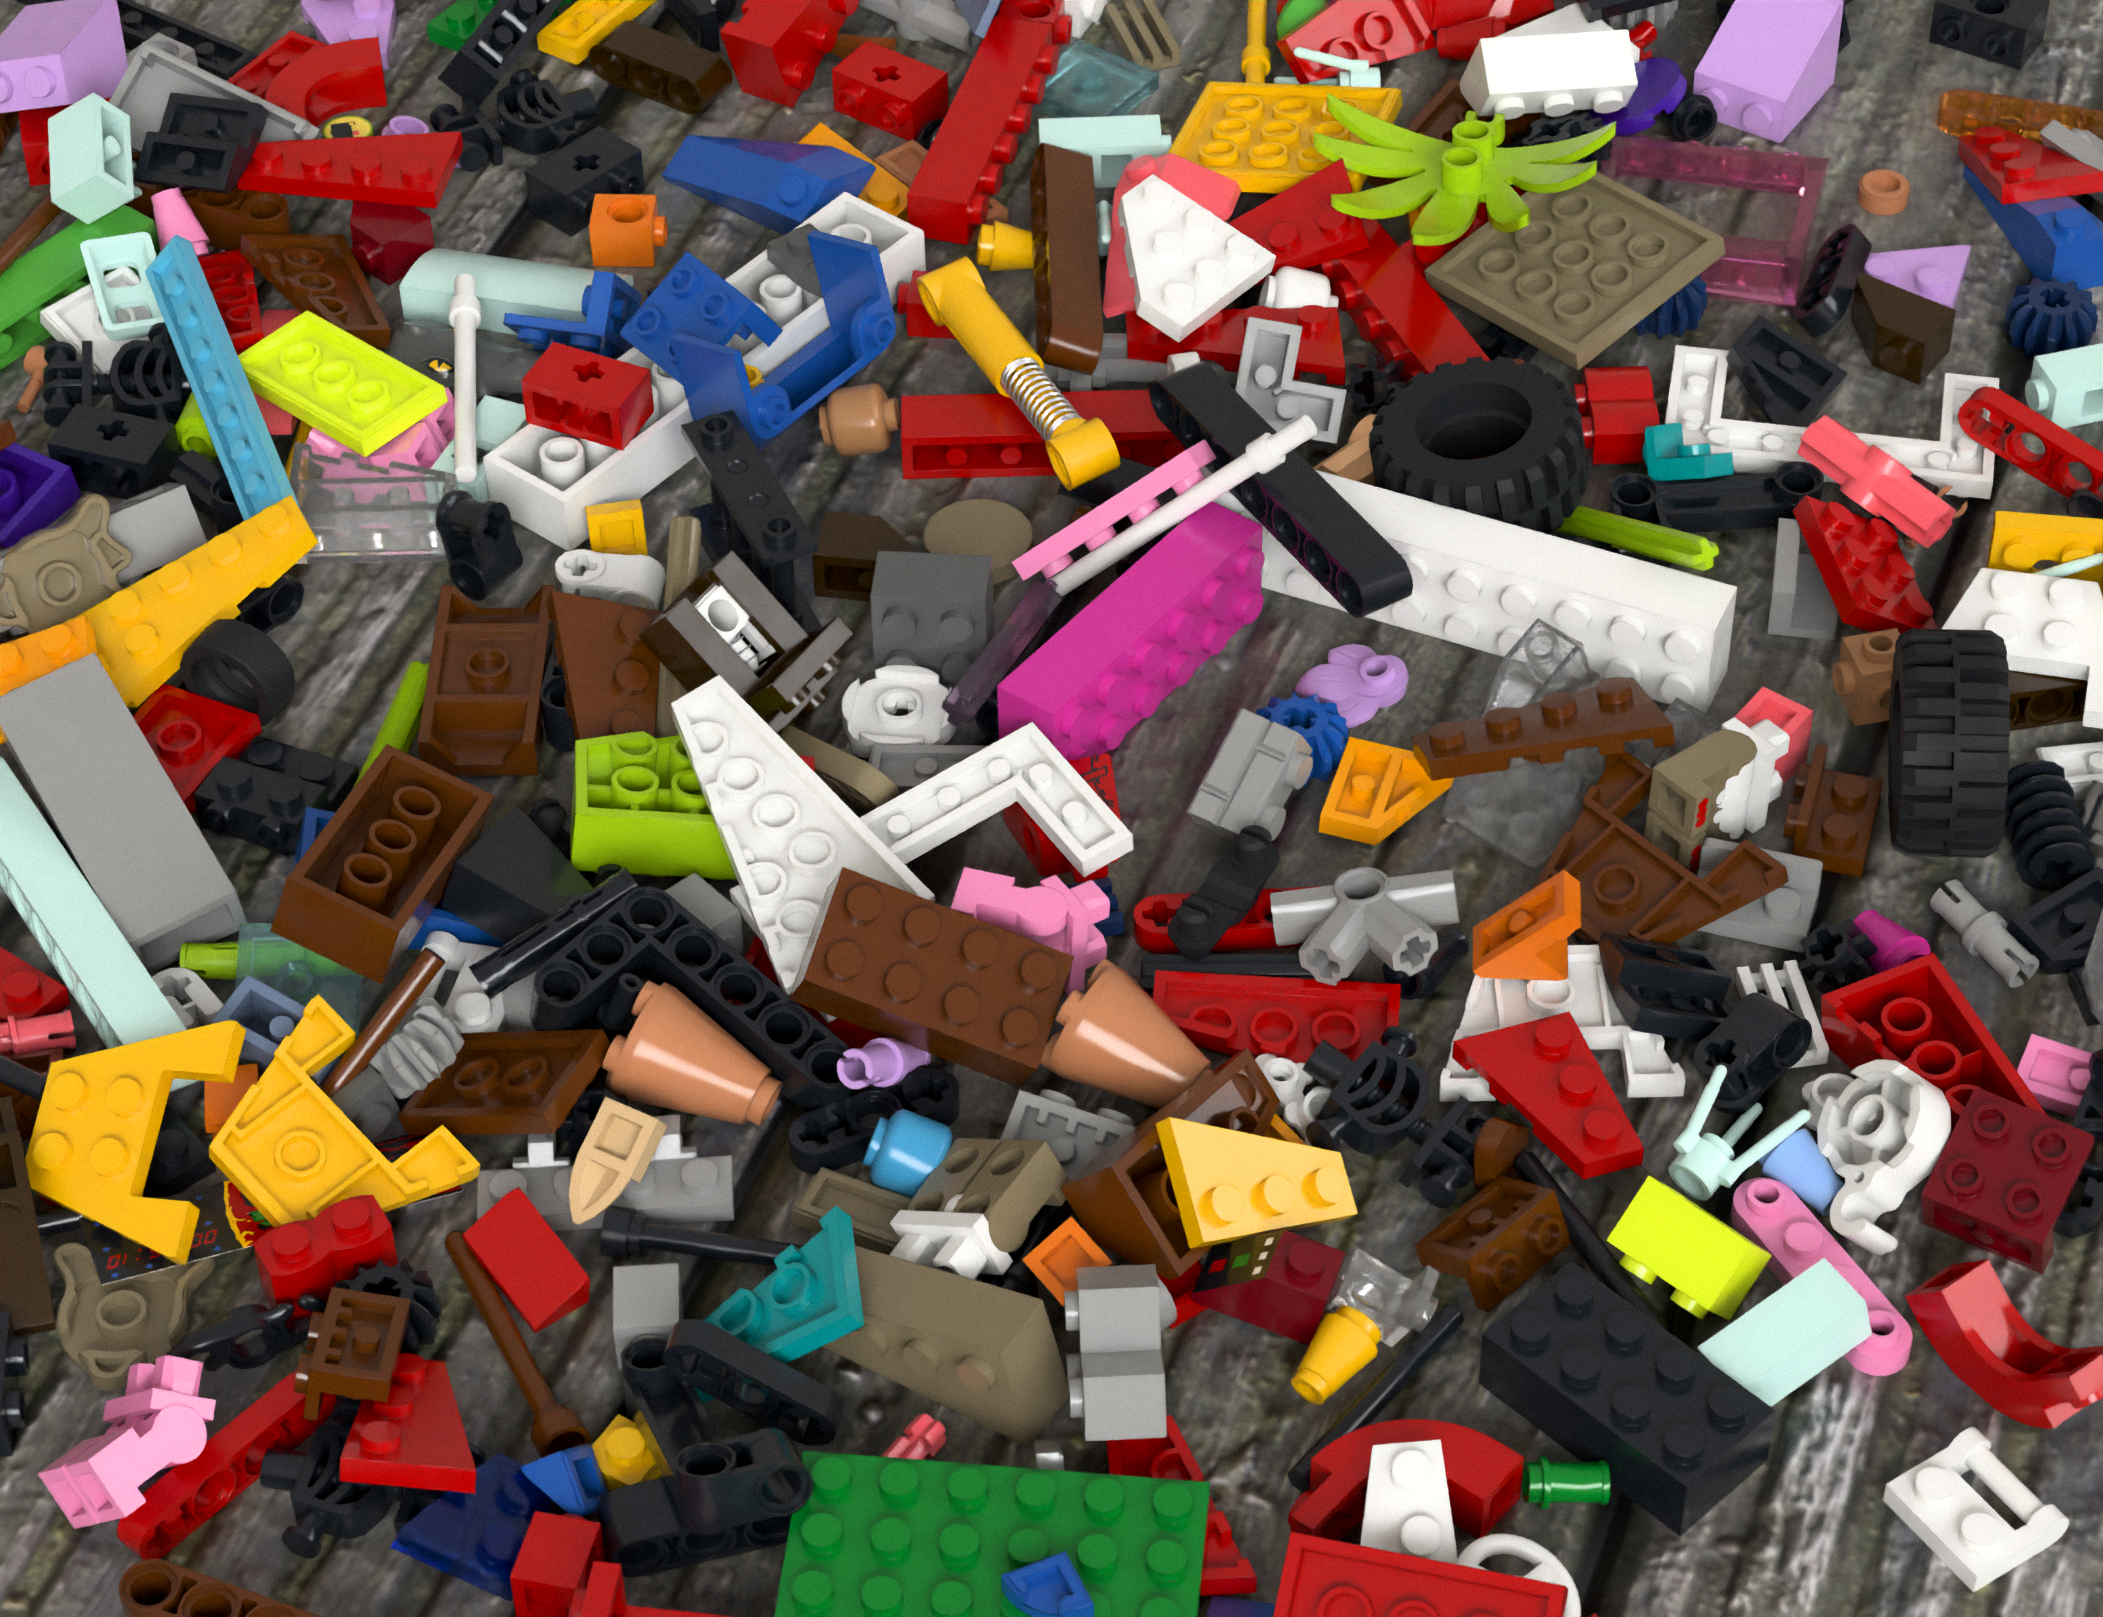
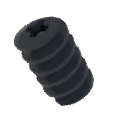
M2035 760L2012 767L2008 771V792L2004 825L2006 827V836L2011 844V853L2016 861V870L2021 880L2030 887L2043 891H2058L2093 870L2095 865L2094 856L2089 849V839L2084 833V823L2079 816V807L2073 798V788L2068 780L2065 779L2064 768L2055 762Z

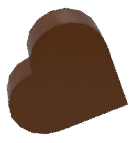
M1493 1117L1484 1123L1474 1147L1473 1184L1475 1185V1190L1481 1191L1500 1175L1506 1177L1512 1175L1515 1171L1513 1168L1514 1161L1518 1156L1525 1153L1528 1145L1529 1129L1526 1126Z

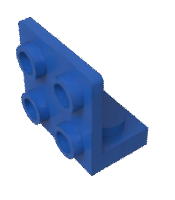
M686 251L621 329L620 335L683 385L670 337L678 332L724 346L735 333L745 341L753 334L770 347L783 330L753 301Z
M594 270L592 285L585 287L582 297V314L586 317L585 323L505 313L503 324L518 334L517 340L533 344L532 349L546 351L552 342L614 359L615 355H623L634 347L620 335V331L640 308L642 295L617 274Z

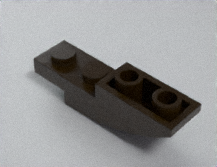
M9 1096L0 1098V1311L10 1310L16 1335L24 1336L56 1330V1324L20 1131L17 1127L12 1098Z

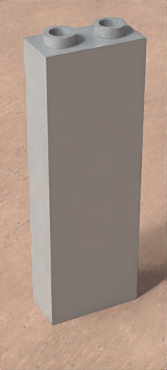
M95 652L74 662L67 663L43 677L0 696V733L67 853L149 974L180 959L181 945L184 942L214 943L249 926L236 890Z

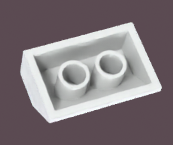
M1628 29L1481 38L1459 83L1462 95L1474 111L1477 112L1478 116H1493L1496 113L1505 114V120L1518 118L1524 113L1545 112L1547 116L1556 117L1569 114L1573 110L1594 109L1597 113L1615 112L1622 107H1626L1638 86Z

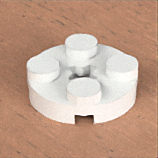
M889 665L876 669L875 678L866 681L861 686L860 678L850 684L842 699L843 729L850 740V749L859 757L870 758L871 746H874V744L944 745L951 739L957 727V698L951 686L948 691L947 688L940 684L938 674L919 666ZM897 709L908 710L907 715L894 716Z

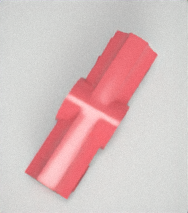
M1824 415L1818 421L1811 423L1800 438L1801 443L1797 451L1799 455L1840 484L1839 490L1876 517L1880 518L1883 516L1898 530L1916 543L1929 548L1933 543L1941 540L1951 527L1953 516L1957 511L1955 508L1912 478L1913 472L1873 444L1868 446L1856 434L1849 431L1835 419Z

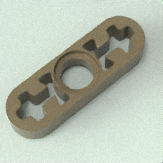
M787 725L779 735L798 756H813L815 758V773L837 796L869 812L894 799L900 792L898 787L886 775L871 764L802 730Z

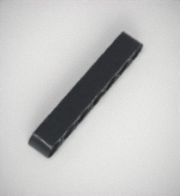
M1204 361L1167 374L1150 383L1149 395L1152 407L1159 420L1187 449L1204 439L1207 441L1217 459L1205 466L1212 474L1246 453L1247 444L1265 433L1274 435L1277 433ZM1294 449L1285 454V462L1266 474L1257 472L1229 490L1353 617L1362 618L1408 598L1412 594V576L1402 556Z

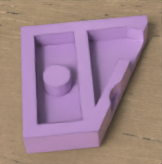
M301 0L303 20L306 24H313L319 42L331 45L343 41L379 37L383 70H389L397 13L395 0Z
M1962 244L1870 253L1862 273L1954 309L1969 264L1971 246ZM1853 293V296H1852V298H1851L1850 303H1853L1854 293Z

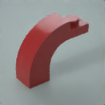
M379 37L334 43L299 57L281 70L274 78L264 100L309 121L315 127H318L325 120L339 113L387 106Z
M1989 1259L1951 1264L1905 1295L1924 1334L1947 1366L1989 1405L2007 1417L2032 1427L2054 1429L2085 1406L2103 1398V1346L2065 1348L2041 1336L2016 1310Z
M1400 1419L1368 1425L1334 1440L1311 1458L1310 1490L1301 1494L1290 1510L1288 1516L1290 1532L1340 1541L1363 1519L1372 1446L1441 1439L1453 1524L1479 1539L1484 1537L1520 1499L1524 1457L1488 1435L1454 1423L1427 1419Z

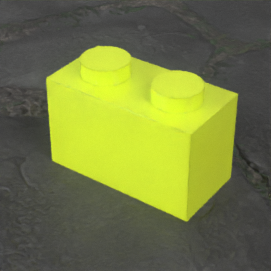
M1650 1175L1606 1240L1625 1253L1619 1262L1621 1266L1651 1285L1656 1277L1659 1276L1676 1288L1670 1299L1702 1320L1708 1311L1730 1320L1772 1256L1670 1186Z

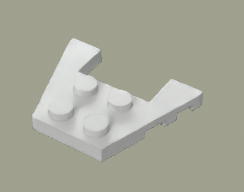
M1981 568L1942 629L1991 630L2004 639V644L2006 645V659L2010 671L2086 680L2087 690L2082 726L2103 729V596L2098 582Z
M1568 945V977L1561 981L1480 978L1475 974L1466 1000L1465 1012L1459 1029H1456L1453 1041L1570 1011L1590 1050L1619 1049L1621 1051L1627 1098L1680 1097L1684 1095V1071L1678 1062L1674 1064L1671 1062L1664 1050L1665 1040L1662 1035L1633 1031L1622 1017L1610 993L1598 945ZM1452 1041L1450 1057L1446 1068H1443L1440 1076L1439 1102H1457L1461 1096L1468 1101H1496V1098L1489 1093L1490 1084L1473 1068L1466 1071L1452 1058Z

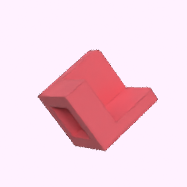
M1762 687L1734 717L1749 728L1763 719H1768L1789 735L1788 753L1775 761L1774 767L1783 780V787L1798 771L1800 763L1807 761L1813 710L1768 688Z

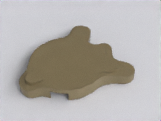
M94 493L84 495L79 499L72 514L62 523L50 528L39 529L21 538L10 549L0 571L1 626H16L33 634L62 624L110 598L116 592L125 589L118 584L117 575L130 566L132 554L127 547L109 535L108 523L111 509L109 502L103 496Z
M71 1242L61 1245L55 1250L52 1261L55 1273L65 1285V1292L58 1306L56 1321L63 1351L73 1364L90 1375L92 1385L97 1389L115 1391L125 1388L131 1365L138 1363L155 1365L156 1358L164 1355L170 1356L172 1348L186 1335L190 1323L189 1302L197 1287L215 1270V1256L189 1262L186 1265H178L101 1285L89 1248L79 1243Z

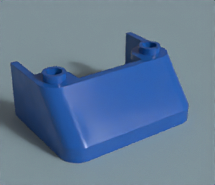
M816 230L807 235L830 327L764 377L765 383L757 385L752 390L740 350L678 332L671 336V345L693 421L709 415L733 410L755 446L761 452L825 402L831 392L839 387H844L877 358L892 342L896 332L895 316L877 246Z

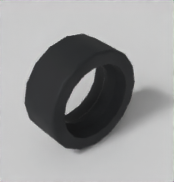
M218 619L207 626L184 651L180 662L182 679L189 692L257 714L260 718L261 727L268 724L289 701L296 686L294 670L285 653L277 644L254 626L235 619ZM223 661L239 670L253 688L237 679L225 667Z

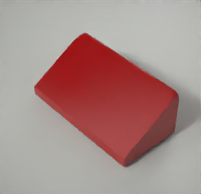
M519 1187L507 1193L462 1234V1240L534 1334L589 1302L590 1279Z

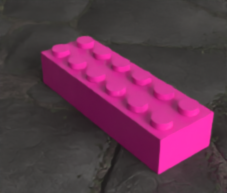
M1213 501L1184 519L997 685L999 740L1033 722L1067 761L1104 754L1108 750H1114L1118 747L1126 733L1143 718L1150 717L1163 699L1178 686H1184L1200 665L1211 655L1219 654L1236 632L1245 624L1249 625L1254 622L1260 614L1264 602L1263 595L1261 594V575L1265 560L1264 553L1262 552L1263 526Z

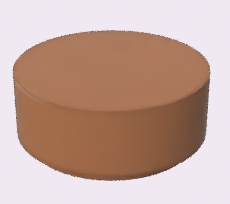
M1879 169L1868 172L1859 180L1858 204L1864 210L1873 214H1897L1908 205L1910 183L1903 175L1892 170Z

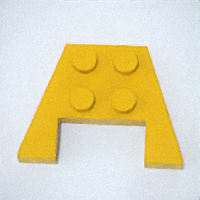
M319 994L310 1000L303 1010V1017L290 1036H285L274 1052L273 1061L257 1084L253 1083L212 1141L209 1146V1158L274 1228L293 1221L314 1220L327 1207L354 1196L374 1195L385 1213L475 1179L480 1174L481 1164L444 1125L437 1128L395 1162L390 1163L314 1083L310 1077L348 1050L355 1041V1032Z
M226 1020L52 1062L25 1158L31 1191L119 1233L140 1246L143 1245L161 1254L176 1264L186 1265L200 1209L188 1201L142 1197L172 1080L177 1078L233 1083L246 1029L237 1021Z

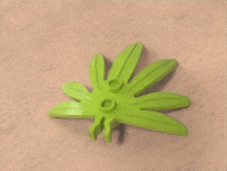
M1327 93V108L1329 112L1349 131L1373 146L1340 140L1316 132L1313 133L1314 148L1320 154L1333 162L1343 158L1346 168L1352 171L1382 178L1409 177L1365 191L1331 194V206L1334 209L1359 218L1386 219L1409 213L1431 198L1412 227L1411 244L1438 246L1458 239L1469 229L1481 202L1486 203L1488 220L1497 231L1511 233L1529 226L1530 210L1510 185H1515L1525 191L1546 194L1565 191L1588 181L1597 173V160L1581 164L1570 163L1588 156L1610 141L1616 134V121L1591 133L1563 141L1526 147L1500 148L1497 146L1501 145L1505 138V114L1496 113L1494 120L1487 123L1477 120L1476 111H1467L1465 121L1453 127L1451 143L1383 121Z

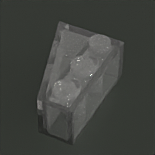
M295 442L289 482L300 506L299 508L319 542L295 564L325 565L330 563L448 561L440 533L436 528L435 516L437 507L445 494L453 489H458L456 474L394 461L390 462L388 468L360 463L359 454L343 451L340 459L313 454L311 445Z

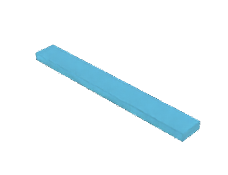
M175 235L146 269L145 274L242 518L246 521L260 513L263 509L276 504L292 495L298 507H300L192 243L183 237Z

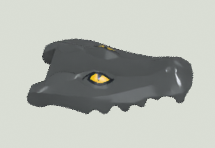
M425 319L399 321L389 324L391 328L389 348H383L385 350L384 353L444 387H448L454 397V328L445 323ZM476 337V404L481 402L485 395L495 398L497 395L508 398L512 393L523 395L521 380L545 351L507 347Z

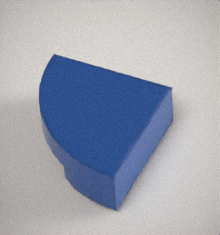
M1065 1551L1001 1575V1590L1015 1607L1031 1617H1094V1603Z

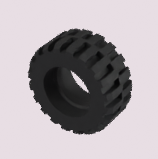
M1496 356L1495 361H1483L1482 357L1466 358V363L1452 365L1451 361L1437 365L1432 373L1426 375L1421 372L1410 378L1405 389L1398 387L1385 402L1386 406L1382 405L1372 423L1373 429L1369 434V448L1376 486L1379 488L1549 535L1561 527L1564 523L1563 517L1570 518L1580 504L1581 497L1587 489L1588 462L1578 402L1573 393L1565 388L1564 383L1549 372L1544 374L1540 367L1526 361L1522 365L1515 364L1512 358ZM1495 454L1480 459L1462 460L1476 455Z
M1909 629L1899 635L1896 640L1889 708L1888 810L1891 844L1895 850L1905 856L1986 858L1998 851L1999 844H2001L2008 792L2010 687L2008 684L2009 668L2006 659V645L2004 644V639L1991 630Z

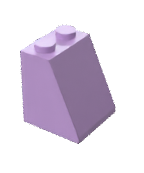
M63 0L25 6L0 35V113L74 104L93 92L101 98L112 97L128 68L117 0Z
M1735 0L1695 70L1693 93L1704 95L1711 100L1717 113V122L1781 144L1834 83L1844 0Z

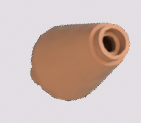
M1106 958L1098 964L1086 985L1087 993L1084 995L1076 989L1064 1002L1056 1017V1021L1065 1027L1061 1033L1056 1032L1048 1041L1040 1061L1042 1066L1060 1077L1157 1109L1165 1107L1212 1072L1210 1069L1211 1062L1125 970Z
M651 981L646 982L632 1009V1014L638 1018L628 1037L626 1038L618 1034L604 1058L602 1068L609 1071L605 1080V1084L609 1085V1091L617 1097L621 1095L627 1096L628 1101L745 1125L749 1121L761 1127L767 1120L779 1097L783 1082L772 1077V1070L677 988L665 982L660 986Z

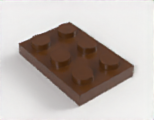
M603 1029L461 1033L464 1044L462 1049L456 1054L455 1063L443 1070L441 1078H435L428 1083L425 1090L417 1089L397 1117L408 1135H430L441 1125H444L452 1135L554 1134L565 1122L567 1114L587 1085L596 1077L597 1071L603 1064L611 1043Z

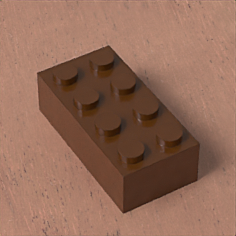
M386 744L287 877L270 931L382 985L445 894L455 861L480 839L495 796Z
M842 867L826 889L788 999L880 1035L893 1037L919 1050L1020 1087L1038 1070L1074 956Z

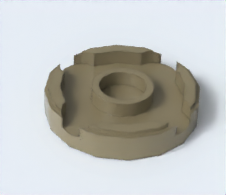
M969 499L947 505L930 517L923 531L925 553L992 556L993 585L1016 576L1018 572L1012 561L1033 548L1032 524L1023 512L1005 502L990 499Z

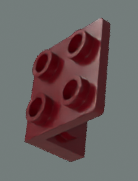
M1980 1088L1973 1090L1921 1194L1923 1224L2043 1275L2054 1254V1227L2094 1147V1136L2089 1132Z

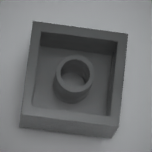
M878 551L870 595L874 670L889 665L919 666L938 674L940 684L987 686L989 684L995 641L992 556Z

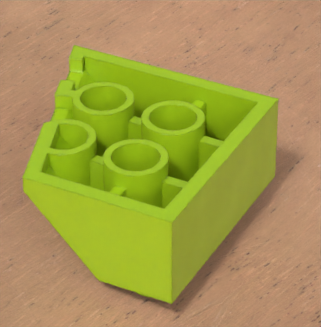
M645 731L575 740L570 824V863L578 871L598 873L600 866L615 864L623 868L625 867L630 874H646L655 877H688L695 872L701 878L737 880L680 735L654 738Z

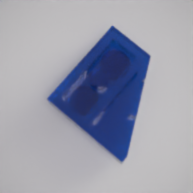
M496 1453L476 1469L475 1494L446 1492L401 1528L394 1538L391 1548L510 1602L513 1599L510 1575L534 1512L547 1513L552 1499L522 1473L521 1467L524 1464Z

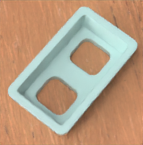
M137 232L86 240L81 243L82 256L104 331L110 340L116 342L147 337L149 329L154 324L165 323L145 274L146 269L157 257L149 233ZM134 267L138 272L140 283L132 286L111 288L106 284L103 273L110 269ZM145 306L149 309L151 318L118 323L115 314L117 310L129 307Z

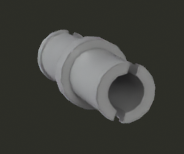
M1954 879L1945 883L1946 888L1952 893L1950 897L1941 888L1934 893L1930 900V907L1936 913H1939L1962 936L1961 945L1971 955H1980L2005 980V983L2010 988H2016L2024 984L2023 980L2017 975L2019 971L2028 980L2035 974L2039 967V960L2034 955H2031L2006 930L2007 922L1997 912H1988L1964 888L1959 880Z

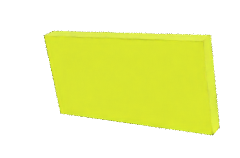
M308 310L238 355L253 393L364 457H367L448 402L443 385Z

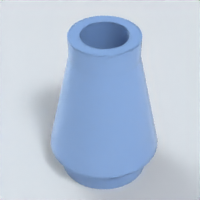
M1807 1129L1795 1130L1793 1134L1758 1160L1763 1166L1761 1170L1763 1176L1786 1184L1801 1200L1813 1206L1822 1216L1830 1214L1833 1199L1844 1186V1183L1833 1170L1826 1157L1820 1153L1816 1142Z

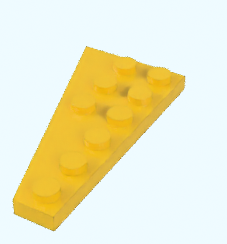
M292 495L65 622L86 616L95 629L98 659L127 708H137L180 669V662L184 651L207 626L218 619H235L241 613L237 605L257 587H270L319 542Z

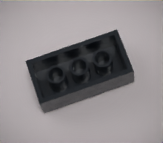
M1572 1261L1482 1333L1479 1384L1581 1462L1606 1460V1463L1609 1465L1610 1484L1680 1537L1768 1460L1776 1410Z

